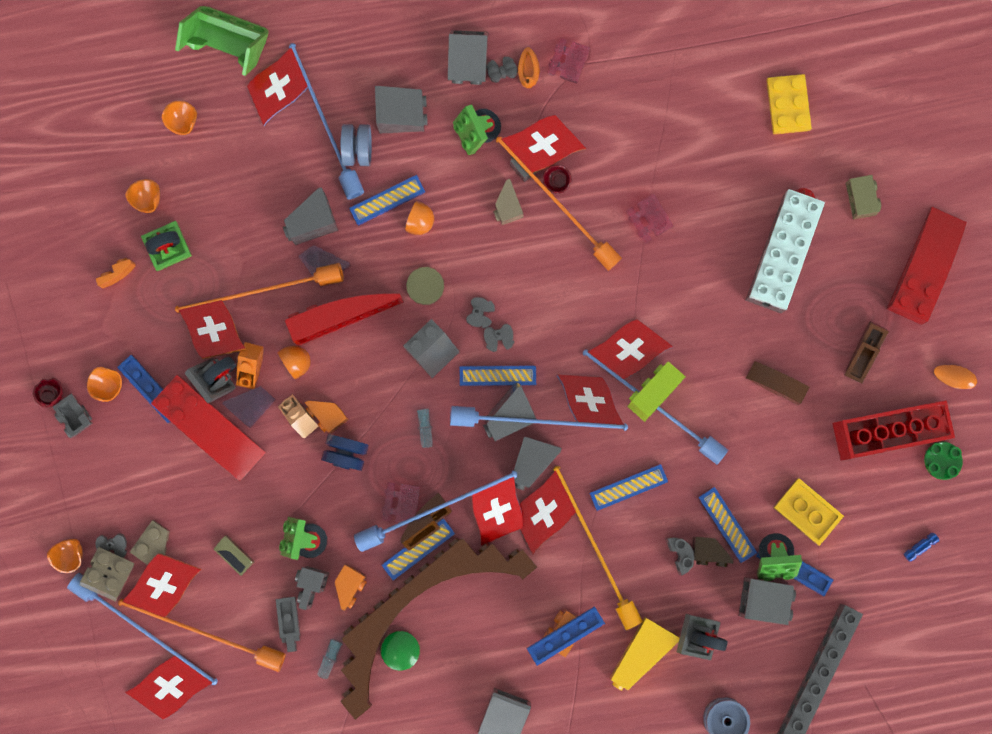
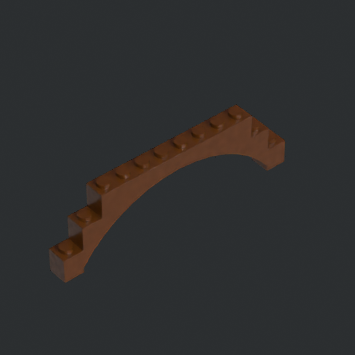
M456 538L449 544L451 547L446 552L441 550L434 556L435 561L431 565L427 562L419 569L420 574L416 577L411 575L403 582L405 586L402 589L396 588L388 594L390 599L385 603L381 600L373 607L375 611L372 614L366 613L358 619L360 624L355 628L351 625L343 632L345 636L342 638V641L356 658L351 656L342 663L345 667L341 671L355 689L353 690L350 687L342 694L344 698L340 702L351 716L356 720L372 706L369 701V683L377 649L390 624L414 598L443 581L472 573H506L520 576L523 580L537 568L523 549L520 551L515 549L508 555L510 559L507 561L493 543L490 546L486 543L478 550L480 554L477 555L464 538L461 540Z

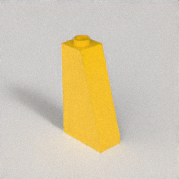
M644 617L643 622L638 627L610 676V679L613 681L612 685L621 691L623 688L629 690L679 642L680 638Z

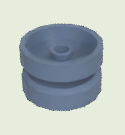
M353 124L342 125L340 149L343 166H353L356 161V154L360 166L371 165L372 135L370 124H360L357 129V136Z
M720 697L711 701L705 708L703 721L709 734H748L750 716L747 710L736 700ZM726 718L730 719L728 723L725 722L724 724Z

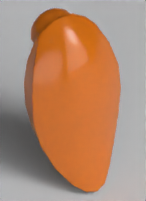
M527 47L523 50L519 60L518 76L523 87L532 88L538 81L540 67L536 54L530 47Z
M941 365L935 367L933 371L940 381L954 388L971 389L977 384L976 376L970 370L961 366Z

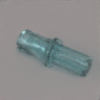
M429 409L417 410L419 421L417 429L420 430L422 448L432 447L431 428L433 426L430 425Z
M334 639L330 640L327 651L322 656L323 661L317 673L319 677L323 679L329 677L334 662H337L336 657L342 645L341 642Z

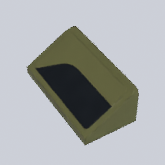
M225 535L213 549L240 576L255 562L228 535Z

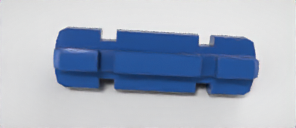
M930 533L926 536V539L923 538L911 547L912 549L904 552L905 558L910 562L917 558L916 556H920L931 548V545L939 542L938 536L935 533Z

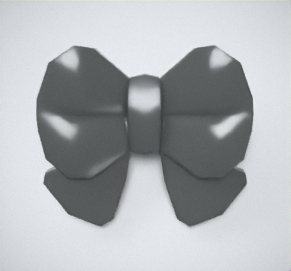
M510 57L503 58V66L498 67L494 60L488 62L486 66L489 79L495 83L499 82L501 78H515L517 75V66Z
M481 297L473 298L471 300L473 310L466 318L467 323L473 327L482 326L483 329L489 327L492 321L483 316V312H494L495 305L492 301L488 302Z
M504 324L501 329L497 330L487 327L484 330V340L488 344L486 348L496 352L498 341L502 340L505 349L512 348L514 340L511 326Z
M121 533L110 539L104 535H100L96 539V549L100 547L109 552L114 549L115 555L122 558L127 553V550H125L127 548V540Z

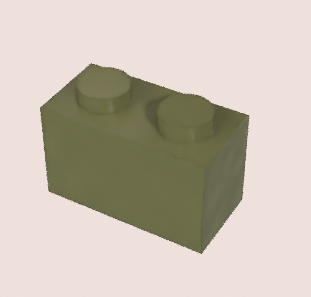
M872 175L852 178L845 183L853 220L875 216L880 212L881 201L876 195L877 182L873 180Z

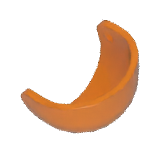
M185 101L169 103L162 113L164 125L178 135L189 134L194 128L197 119L196 109Z
M148 179L139 180L129 186L125 196L128 203L136 210L143 213H152L159 205L160 188L155 181Z
M416 201L406 223V232L412 235H423L429 232L434 224V214L431 208L422 202Z
M287 346L278 351L280 359L294 379H298L308 371L311 360L309 353L300 346Z
M97 367L93 369L87 380L89 395L102 402L113 400L119 394L122 387L120 374L109 368Z
M68 539L52 546L47 552L49 563L54 569L62 573H72L78 570L83 558V549L80 541Z

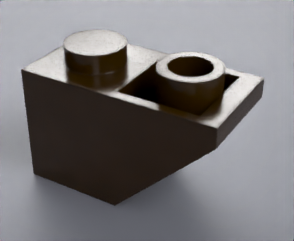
M693 537L692 549L696 564L708 565V562H716V566L728 567V563L733 564L731 556L715 538Z

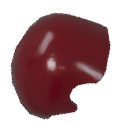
M562 165L550 166L542 176L543 185L555 194L564 193L569 189L572 182L571 173Z
M53 377L52 379H42L33 390L35 402L42 407H53L59 403L63 397L61 383Z

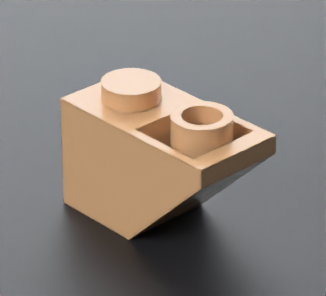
M293 394L278 406L290 425L303 438H306L319 427Z

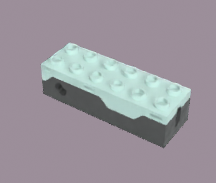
M800 188L795 191L788 189L783 195L745 301L778 313H783L787 310L825 204L824 201L816 199L811 190L806 188Z

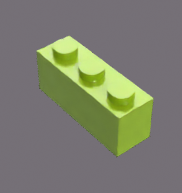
M669 361L664 366L660 364L653 372L656 375L652 379L648 377L641 385L643 389L640 392L636 390L629 398L631 402L627 407L644 422L685 378Z

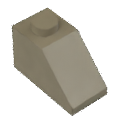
M510 179L506 180L495 204L496 210L493 211L496 221H500L502 225L523 218V211Z

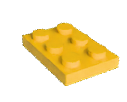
M805 74L767 78L773 134L810 131L812 127Z
M799 478L796 479L773 507L818 546L821 545L844 517V515Z

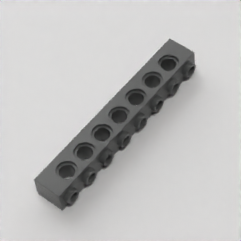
M839 605L777 734H806L863 616L862 613L846 605Z

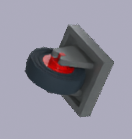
M231 357L223 358L220 361L218 358H211L189 368L185 372V375L207 403L233 392L236 388L230 380L232 376L229 374L236 367V363Z
M686 614L676 652L711 660L714 649L725 651L728 641L717 637L721 622Z

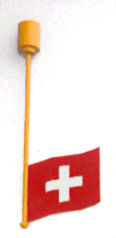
M555 466L553 468L555 472L548 480L519 504L523 518V527L520 530L532 554H534L544 541L563 528L572 516L577 513L620 600L615 610L625 630L631 629L642 623L643 620L633 600H623L559 470L560 467Z

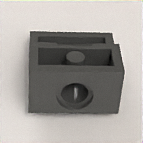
M309 566L302 567L301 570L297 571L295 581L298 583L296 587L304 589L299 592L297 603H300L298 608L308 610L312 607L315 593H321V591L325 590L329 572Z

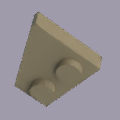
M152 520L130 553L147 565L159 553L166 556V544L170 531L155 520Z

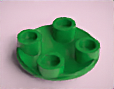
M936 442L925 453V467L937 479H952L961 471L963 465L962 451L949 442Z
M393 632L382 643V659L391 669L398 671L407 670L419 658V643L408 632Z

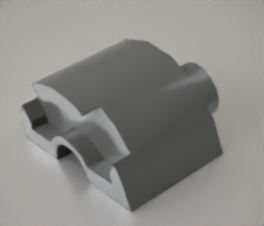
M72 393L53 406L56 412L54 415L60 423L64 422V432L69 438L75 437L93 424L90 421L92 418L86 408L78 403Z
M675 537L665 538L669 550L675 551L678 555V559L674 563L679 575L686 574L694 565L693 549L683 539Z

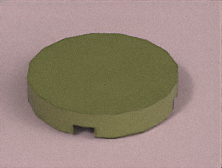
M420 267L409 275L406 283L407 292L416 303L431 305L441 298L444 291V280L435 269Z

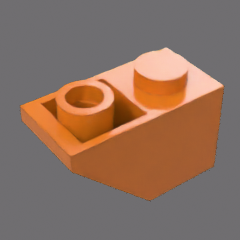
M245 342L246 350L240 351L238 355L236 385L255 390L263 361L264 347Z
M309 400L305 402L308 406L306 411L312 418L314 416L317 417L320 421L318 426L324 433L328 431V433L332 434L349 420L335 403Z
M347 564L343 566L335 580L340 606L344 611L348 607L350 609L353 607L357 600L354 596L358 590L361 592L367 583L364 580L366 575Z

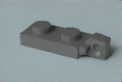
M296 596L276 599L280 638L282 643L287 644V652L297 651L296 641H300Z

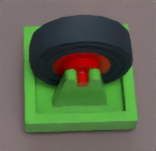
M472 105L465 106L453 121L454 130L458 133L462 147L466 150L468 156L475 154L483 143L496 139L501 131L500 119L494 112L488 109H478L475 111Z
M177 221L141 236L156 271H160L192 256Z
M288 517L283 525V532L285 534L284 539L281 540L279 545L280 555L298 560L299 555L305 558L319 556L327 545L325 531L319 525L313 523L305 524V520Z
M779 533L769 534L762 539L759 545L761 560L757 570L758 579L772 581L775 578L790 580L797 577L802 564L801 555H794L792 541L787 536Z

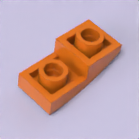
M127 258L118 260L117 264L112 265L113 273L111 271L101 274V277L96 278L97 285L101 288H106L117 283L136 266L135 262Z

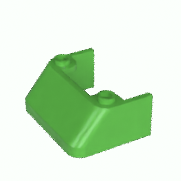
M200 6L179 22L175 50L179 51L186 45L194 50H199L206 45L238 57V63L243 67L242 75L246 76L256 67L267 41L269 31L265 27L211 7Z

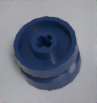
M328 434L325 444L336 448V452L324 450L321 461L329 462L333 466L348 470L351 468L362 471L364 461L353 456L354 453L366 455L369 445Z

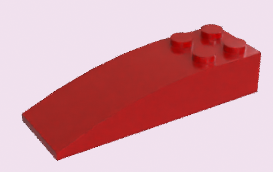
M934 207L930 208L887 310L920 325L929 321L956 256L966 227V221Z
M400 294L355 296L318 307L317 305L309 306L306 308L307 311L301 314L299 312L290 314L285 323L293 342L300 346L404 303Z
M176 375L151 402L170 422L239 481L266 454L259 445L211 402L207 403L202 395L180 375Z
M947 400L832 423L841 461L955 438Z

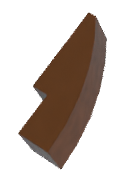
M871 321L868 323L844 374L845 376L861 384L863 383L880 352L881 345L889 333L886 328Z
M756 361L746 376V379L797 405L802 403L810 388L800 381Z
M437 493L416 515L439 506L446 501ZM449 505L409 523L400 540L408 551L440 529L437 522L453 512Z

